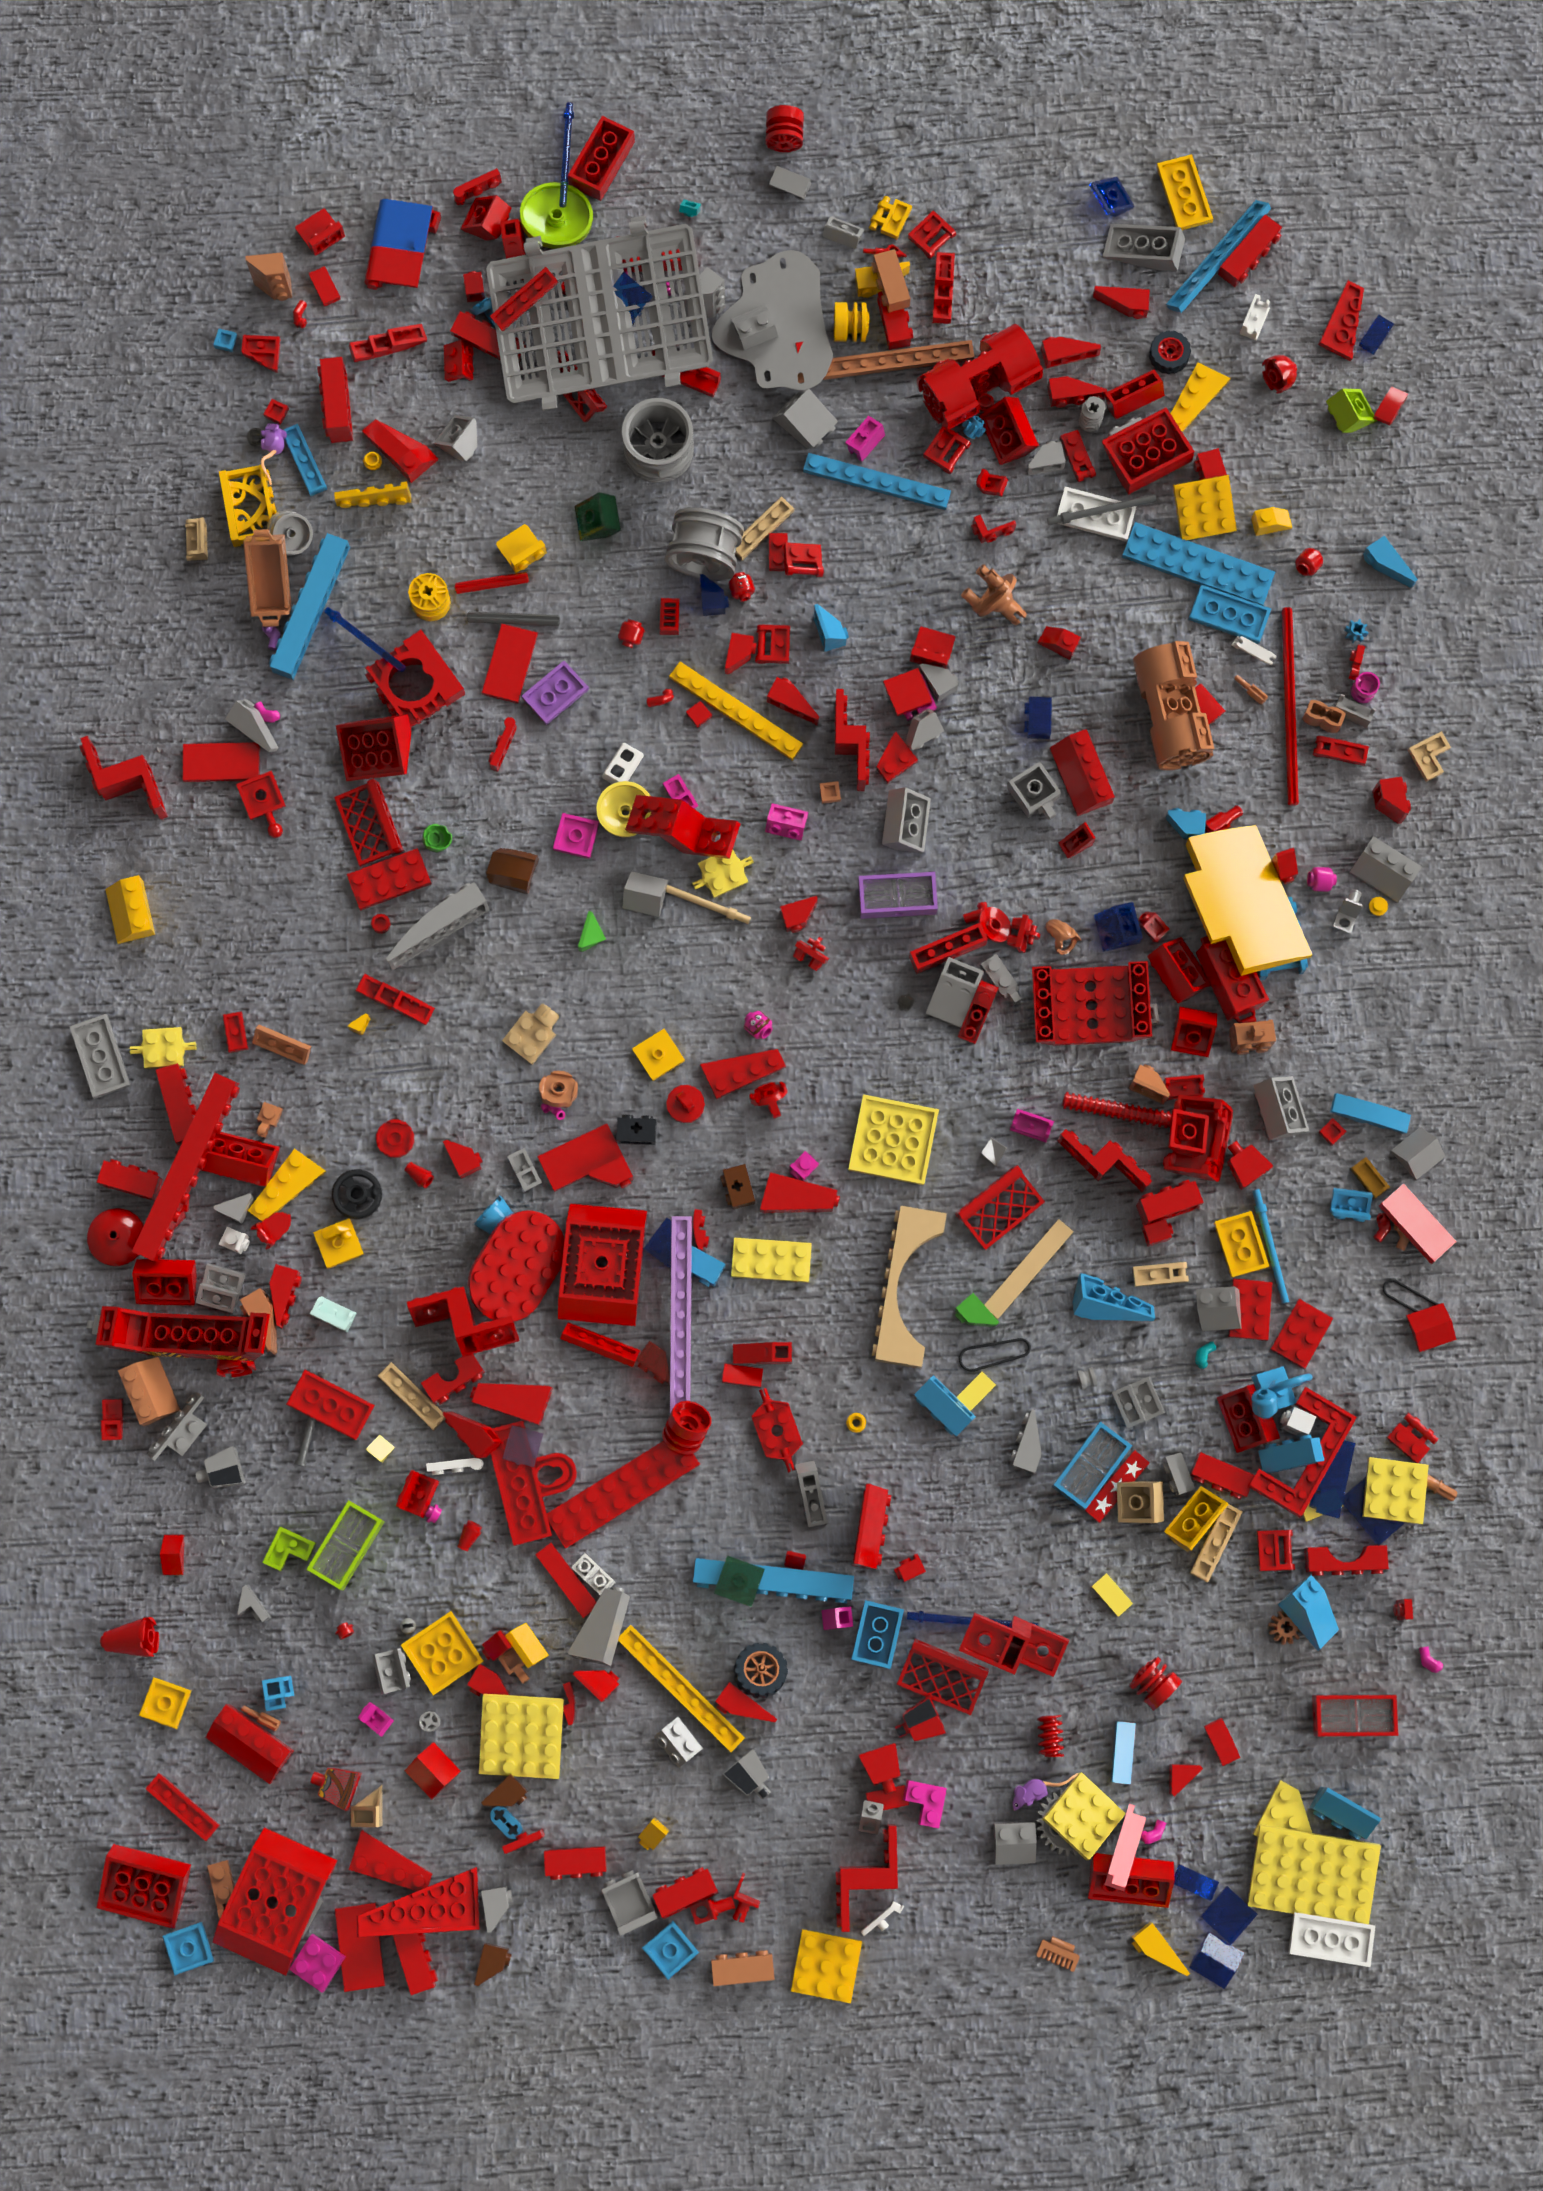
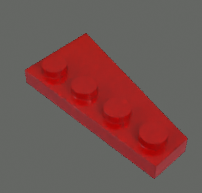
M1349 280L1344 285L1318 345L1351 361L1354 354L1353 348L1356 342L1355 335L1359 323L1358 317L1361 310L1364 288Z
M778 1049L700 1064L716 1100L786 1068Z
M361 1830L349 1870L415 1891L429 1887L433 1873L390 1848L382 1841L374 1838L366 1831Z

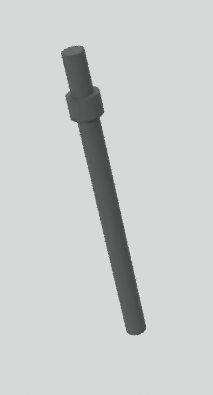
M1156 495L1069 513V511L1063 512L1061 515L1047 518L1048 525L1061 522L1065 524L1075 519L1153 503L1157 501Z

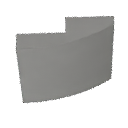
M208 1263L203 1281L199 1286L196 1303L234 1313L246 1274Z
M1150 1377L1112 1392L1127 1429L1165 1413Z

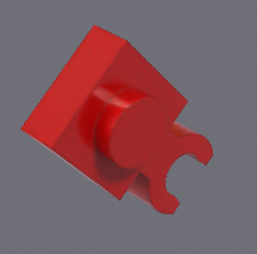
M1358 644L1356 649L1351 651L1349 661H1352L1349 679L1356 680L1359 676L1365 650L1363 645Z

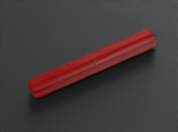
M527 572L458 582L455 583V590L457 594L528 583L529 579Z

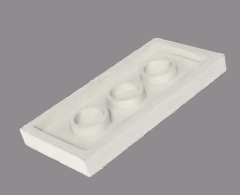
M1065 487L1057 516L1067 511L1072 513L1122 501ZM1137 506L1071 520L1070 523L1063 524L1061 522L1057 524L1127 542Z
M1294 1912L1288 1953L1371 1967L1375 1925Z

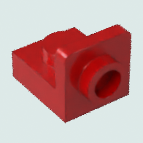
M1154 912L1143 913L1135 924L1138 928H1142L1153 942H1158L1169 930V927Z

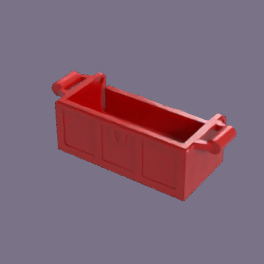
M1208 936L1201 938L1202 946L1196 951V955L1227 1021L1235 1019L1238 1023L1256 1022L1255 1010L1261 1008L1269 1001L1257 972L1241 976L1226 940L1211 944ZM1251 1012L1252 1016L1242 1020L1239 1019L1240 1016Z

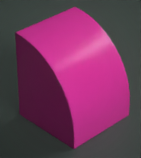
M851 1607L821 1610L824 1630L853 1627Z

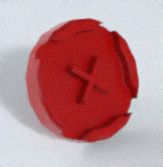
M770 1082L757 1087L754 1090V1094L750 1093L749 1098L754 1106L768 1105L773 1119L781 1116L776 1101L783 1098L788 1091L785 1083L779 1082L776 1085L775 1082Z
M680 1085L674 1088L666 1101L668 1113L675 1121L680 1123H692L698 1120L703 1114L705 1107L701 1091L690 1085Z

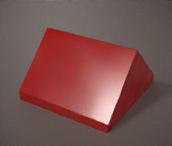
M434 1742L421 1752L404 1770L431 1800L461 1772Z

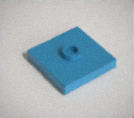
M674 1921L669 1923L642 1947L667 1980L699 1953Z
M203 1922L162 1936L174 1976L214 1962Z

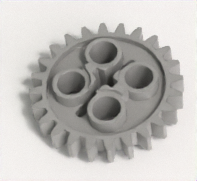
M1060 1789L1058 1796L1055 1792H1052V1799L1049 1797L1044 1798L1047 1804H1039L1043 1810L1036 1811L1040 1815V1819H1035V1822L1040 1823L1036 1830L1042 1831L1038 1838L1046 1839L1043 1845L1051 1844L1050 1851L1057 1848L1056 1852L1058 1855L1063 1850L1065 1856H1069L1070 1850L1073 1855H1077V1851L1059 1834H1053L1051 1827L1042 1819L1064 1792Z

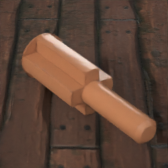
M1239 675L1235 676L1234 679L1246 688L1247 694L1260 705L1267 700L1268 696L1254 684L1251 686Z
M245 1705L241 1709L243 1712L258 1719V1723L274 1731L280 1726L281 1721L264 1712L260 1714Z

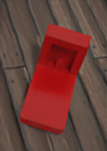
M981 514L973 518L971 525L974 535L978 536L981 543L993 542L1001 535L1008 536L1016 528L1014 520L987 530Z

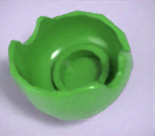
M432 824L423 831L422 842L429 851L435 853L442 852L450 846L452 833H449L446 826Z

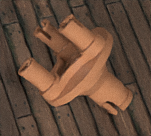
M985 564L981 565L977 569L976 574L987 583L986 592L979 598L968 587L963 591L961 597L972 606V610L980 617L986 616L992 611L1000 612L1013 625H1018L1020 621L1014 616V613L1016 612L1023 618L1026 617L1027 613L1013 599L1012 590L1017 581L1016 577L1013 574L1000 577L993 568L989 570Z

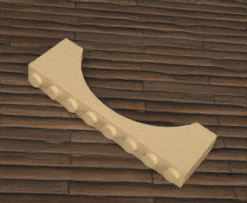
M900 1206V1210L895 1211L894 1222H897V1228L892 1230L891 1241H894L893 1249L889 1248L888 1260H891L890 1268L886 1267L884 1279H888L887 1287L883 1286L881 1298H885L884 1306H880L878 1317L882 1318L881 1325L876 1326L875 1336L878 1337V1343L873 1345L872 1356H875V1361L918 1369L922 1368L925 1347L912 1337L902 1321L897 1303V1285L901 1270L913 1252L927 1241L943 1235L947 1213Z

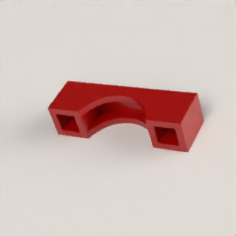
M1387 1545L1364 1546L1359 1557L1352 1562L1339 1561L1330 1553L1328 1547L1304 1548L1306 1572H1311L1312 1576H1324L1323 1572H1331V1575H1343V1571H1351V1575H1362L1363 1571H1371V1574H1383V1570L1389 1569Z

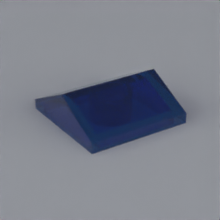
M1118 176L1089 184L1106 215L1117 217L1135 207Z
M1208 1931L1189 1968L1225 1989L1236 1973L1244 1953Z

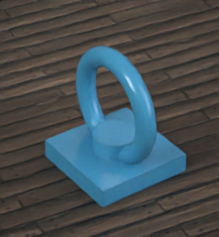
M1284 1366L1251 1376L1256 1391L1266 1388L1276 1393L1278 1410L1294 1405L1296 1398L1292 1388L1307 1383L1313 1378L1312 1374L1306 1373L1288 1379Z

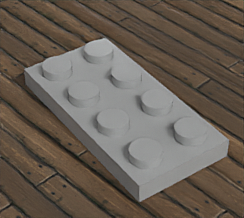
M107 1014L69 1026L94 1099L131 1086Z

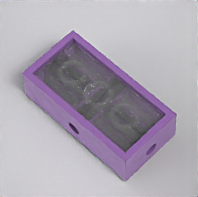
M935 872L859 876L858 888L861 919L937 915L938 904Z

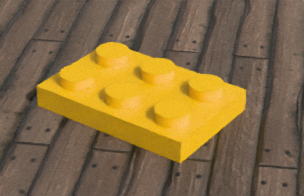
M1252 1211L1214 1222L1231 1278L1269 1267Z

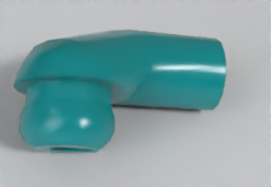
M1213 1341L1197 1349L1195 1363L1198 1368L1205 1369L1208 1366V1354L1217 1349Z

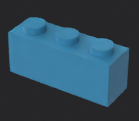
M934 1375L914 1394L917 1397L916 1401L921 1406H926L931 1411V1416L937 1421L940 1420L945 1425V1430L951 1435L958 1436L976 1417Z
M1311 1435L1299 1437L1300 1441L1294 1442V1439L1282 1441L1283 1445L1277 1446L1276 1443L1265 1445V1449L1258 1451L1262 1470L1269 1474L1325 1461L1320 1438H1312Z

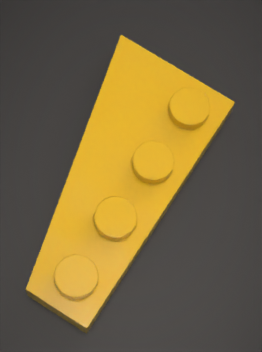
M407 481L401 482V486L393 487V484H386L383 489H377L373 486L367 487L363 492L359 489L334 492L336 505L341 508H349L355 505L368 507L375 504L386 506L394 503L397 505L411 503V494Z

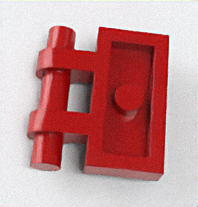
M1407 1413L1404 1419L1409 1424L1405 1427L1398 1423L1386 1438L1414 1463H1419L1430 1450L1424 1443L1429 1440L1435 1444L1439 1438L1433 1434L1434 1432L1430 1428L1427 1429L1422 1425L1420 1419ZM1413 1428L1422 1434L1420 1439L1411 1432Z

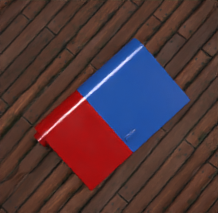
M390 199L380 200L364 281L369 289L377 290L382 287L383 283L418 288L433 206Z

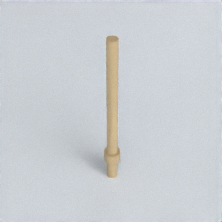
M667 885L666 893L726 915L728 919L733 921L736 919L746 924H749L751 917L739 913L734 908L723 907Z

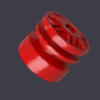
M779 105L770 108L766 112V146L778 152H793L803 146L802 129L804 113L801 109L790 105Z
M681 1401L677 1403L672 1409L662 1431V1438L665 1444L677 1453L693 1454L697 1452L711 1426V1416L703 1406L696 1402Z
M1158 1656L1143 1665L1129 1684L1132 1690L1138 1685L1141 1686L1136 1692L1137 1695L1145 1691L1148 1693L1144 1702L1153 1711L1163 1704L1182 1683V1680L1174 1672L1166 1676L1163 1674L1167 1667L1166 1664L1157 1668L1161 1662Z

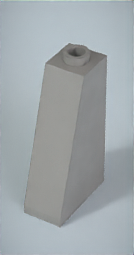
M613 1587L612 1589L605 1588L569 1649L568 1655L575 1659L611 1666L630 1596L624 1593V1589Z

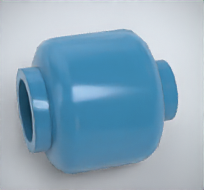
M1262 1388L1253 1393L1251 1401L1252 1411L1255 1415L1265 1419L1276 1414L1278 1403L1277 1395L1274 1391Z

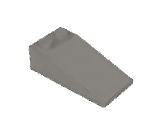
M1110 224L1103 258L1155 270L1178 271L1185 237L1181 227Z

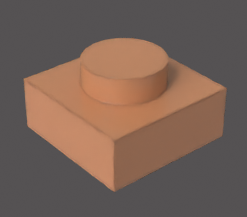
M838 781L820 783L822 804L841 801Z

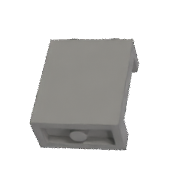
M633 1870L623 1874L622 1880L615 1882L612 1879L604 1883L605 1888L601 1889L618 1927L620 1936L658 1918L639 1872L634 1873Z

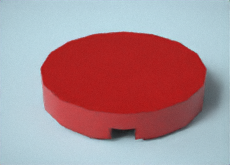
M399 1119L387 1121L378 1128L376 1133V1144L379 1150L385 1156L391 1158H400L407 1155L415 1143V1135L412 1128L406 1122Z

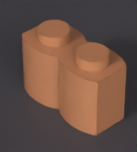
M1310 700L1302 720L1311 726H1320L1327 732L1337 733L1342 726L1346 713L1339 708L1328 707L1321 701Z

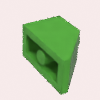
M974 1293L955 1308V1316L961 1323L965 1322L967 1325L995 1327L999 1323Z

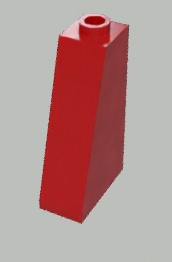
M770 1172L760 1212H832L833 1207H838L840 1196H837L838 1190Z
M478 1383L477 1387H473L470 1398H472L473 1404L540 1426L553 1388L542 1385Z

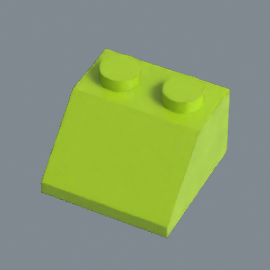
M1342 388L1326 400L1328 410L1334 416L1337 422L1336 425L1342 433H1352L1377 421L1373 418L1374 413L1361 389Z

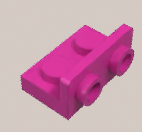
M772 803L765 832L802 840L809 812Z

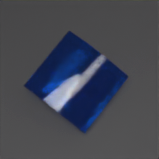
M623 272L613 286L617 289L614 292L624 302L626 307L633 305L640 307L629 311L632 324L634 325L635 318L641 316L643 307L653 296Z

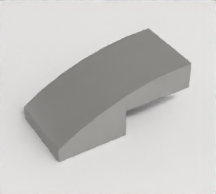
M525 1148L507 1156L524 1191L542 1183Z

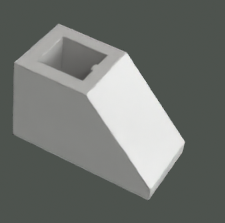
M928 708L912 718L905 744L911 750L920 749L924 746L925 742L938 738L940 733L944 732L933 710Z

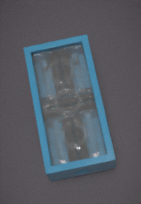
M1099 1422L1052 1487L1084 1511L1132 1445L1102 1422Z

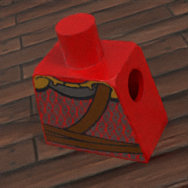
M327 1768L325 1775L314 1772L310 1783L320 1786L318 1796L347 1811L352 1803L362 1773Z

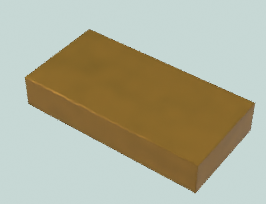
M1367 1157L1350 1169L1364 1188L1373 1194V1199H1376L1390 1188Z

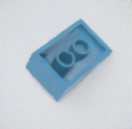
M1312 1575L1299 1583L1278 1604L1317 1651L1339 1630L1325 1590Z

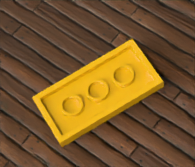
M1192 154L1157 163L1156 168L1176 227H1181L1182 230L1212 223L1213 216Z

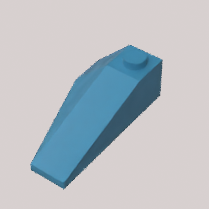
M1083 1273L1079 1274L1073 1298L1074 1315L1091 1320H1155L1153 1305L1133 1295L1128 1297L1120 1292L1121 1289L1117 1287L1112 1289L1104 1285V1281L1097 1277Z

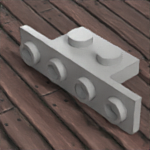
M195 1392V1394L188 1397L184 1408L175 1414L170 1426H166L159 1440L150 1446L147 1455L155 1461L167 1445L183 1456L207 1424L193 1414L194 1410L204 1399L200 1393Z

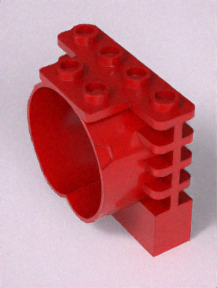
M422 629L404 640L403 645L394 648V651L389 654L386 653L382 659H377L370 667H365L367 671L365 674L366 678L371 684L374 682L377 686L375 690L378 693V697L383 704H386L391 716L408 714L410 728L420 724L425 718L431 717L435 712L440 711V708L443 706H449L465 695L463 686ZM422 665L424 673L431 676L434 680L431 691L420 700H401L392 693L389 687V681L392 676L406 666Z

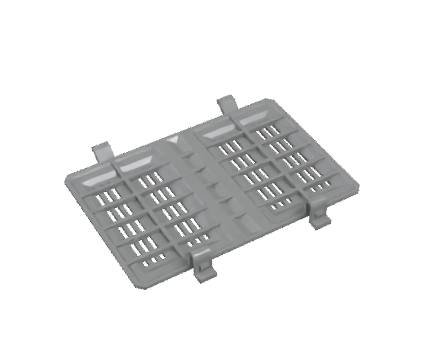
M646 216L631 218V222H629L630 235L548 251L540 249L542 247L541 236L526 239V243H524L526 255L490 262L486 271L493 313L509 299L508 291L511 290V295L513 296L515 289L519 291L545 267L552 274L555 273V278L559 282L557 284L559 298H556L553 287L551 289L552 299L549 300L547 292L529 308L531 325L527 323L526 312L522 314L523 327L520 325L519 318L516 320L517 328H513L512 323L504 331L495 323L507 399L512 403H520L542 398V410L545 411L558 408L557 395L665 375V386L668 388L681 385L680 372L709 367L713 361L693 229L687 224L647 231L645 228L647 227ZM677 258H681L683 274L679 273ZM670 259L674 261L675 276H672ZM665 260L667 264L668 277H665L663 261ZM639 265L642 266L643 282L640 281ZM631 267L635 269L637 283H633ZM624 268H627L628 272V285H626ZM680 279H684L686 290L685 296H683ZM561 280H564L566 297H563ZM675 280H677L679 297L675 295L673 283ZM666 282L670 283L672 298H668ZM643 286H645L647 303H644L643 300ZM634 288H638L640 304L638 305L636 303ZM628 289L631 291L633 306L629 305ZM685 300H687L690 317H686L684 305ZM565 301L568 304L570 318H566ZM679 301L681 306L682 318H679L677 302ZM557 303H560V306H561L562 319H560V320H559V314H558ZM669 303H673L675 315L674 320H672ZM550 304H553L555 315L554 321H552ZM645 308H648L651 324L648 325ZM638 309H641L642 313V326H640ZM634 310L636 327H633L630 312ZM689 321L691 322L693 338L689 337L687 324ZM567 323H571L573 339L569 337ZM680 323L684 325L686 337L684 340H682ZM560 324L564 325V332L566 340L564 341L562 339ZM674 324H676L679 341H675L673 330ZM554 325L557 328L559 342H555ZM648 329H652L654 345L652 346L650 344ZM529 330H532L534 346L532 347L530 342ZM642 330L645 332L647 347H643ZM523 331H525L527 348H524L523 344ZM634 332H637V335H638L639 348H637V349H636V343H635ZM514 333H518L520 349H517ZM571 344H574L576 360H573ZM683 344H687L686 350H684ZM563 345H567L569 357L568 362H566ZM678 345L680 347L679 351H677L676 346ZM558 346L560 347L562 363L558 361L556 348ZM652 350H655V356H652ZM532 351H535L538 365V367L536 368L534 367ZM648 351V357H645L644 352ZM526 352H528L531 369H527L525 357ZM637 353L641 354L640 359L638 358ZM518 354H521L523 370L521 371ZM567 366H570V372L567 371ZM536 372H539L538 378H536ZM528 374H532V379H529Z

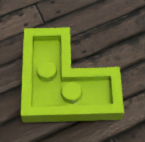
M280 1526L262 1563L282 1571L289 1554L308 1561L317 1543Z

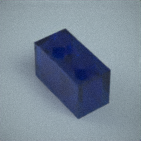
M1029 697L1028 703H1024V714H1027V721H1024V732H1027V739H1050L1052 697Z

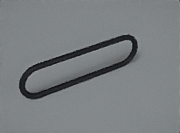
M1389 1279L1383 1284V1292L1387 1297L1412 1310L1413 1312H1417L1418 1310L1410 1307L1409 1305L1394 1298L1386 1292V1285L1388 1283L1395 1282L1398 1285L1413 1292L1414 1294L1431 1302L1432 1304L1438 1305V1303H1436L1435 1301L1429 1299L1428 1297L1420 1294L1419 1292L1411 1289L1410 1287L1404 1285L1403 1283L1397 1280Z

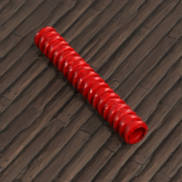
M1069 1092L1064 1094L1063 1109L1067 1107L1069 1110L1087 1111L1088 1114L1093 1112V1115L1098 1113L1099 1116L1104 1114L1105 1117L1109 1115L1111 1118L1128 1119L1130 1122L1134 1120L1135 1123L1140 1121V1124L1145 1122L1146 1125L1151 1123L1152 1126L1156 1124L1158 1127L1164 1126V1128L1171 1125L1172 1114H1170V1111L1165 1113L1164 1110L1140 1108L1139 1105L1134 1107L1133 1104L1128 1106V1103L1123 1105L1122 1102L1118 1104L1116 1101L1099 1100L1097 1097L1093 1099L1092 1096L1087 1098L1086 1095L1081 1097V1094L1077 1096L1075 1093L1069 1094Z

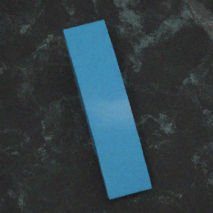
M1334 1093L1330 1110L1332 1113L1351 1120L1368 1123L1382 1129L1388 1128L1402 1134L1407 1133L1411 1118L1410 1114L1338 1093Z

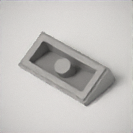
M830 217L824 227L823 237L856 249L864 229Z

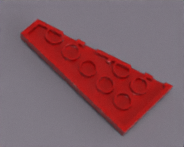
M477 1867L358 1915L357 1937L480 1930Z

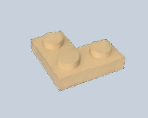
M1441 731L1408 749L1409 754L1426 782L1444 773L1436 756L1450 750L1451 746Z

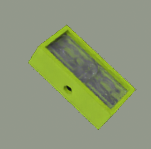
M348 1500L306 1570L344 1591L385 1521Z

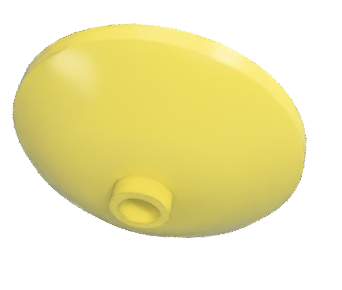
M621 781L608 786L601 793L597 802V817L606 831L619 837L637 835L629 833L625 829L636 795L650 796L642 786L634 782ZM625 810L629 811V814L626 816L622 814ZM651 812L646 814L645 819L650 816Z

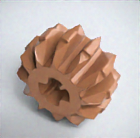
M1279 1611L1277 1612L1278 1618L1276 1616L1271 1617L1275 1623H1268L1269 1627H1274V1630L1270 1631L1269 1634L1273 1635L1276 1633L1274 1641H1278L1281 1638L1282 1645H1285L1286 1640L1289 1644H1293V1638L1297 1640L1300 1638L1296 1632L1301 1631L1286 1613L1283 1615ZM1285 1622L1286 1625L1290 1627V1629L1286 1631V1633H1284V1629L1281 1628V1625H1284Z

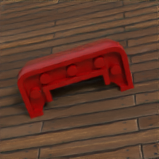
M1178 1095L1174 1109L1209 1116L1206 1153L1198 1157L1177 1154L1175 1151L1168 1153L1163 1159L1164 1170L1218 1182L1222 1175L1232 1124V1107L1222 1099Z

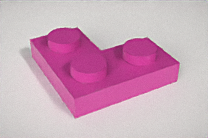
M907 1780L903 1800L922 1804L918 1824L939 1829L947 1788Z

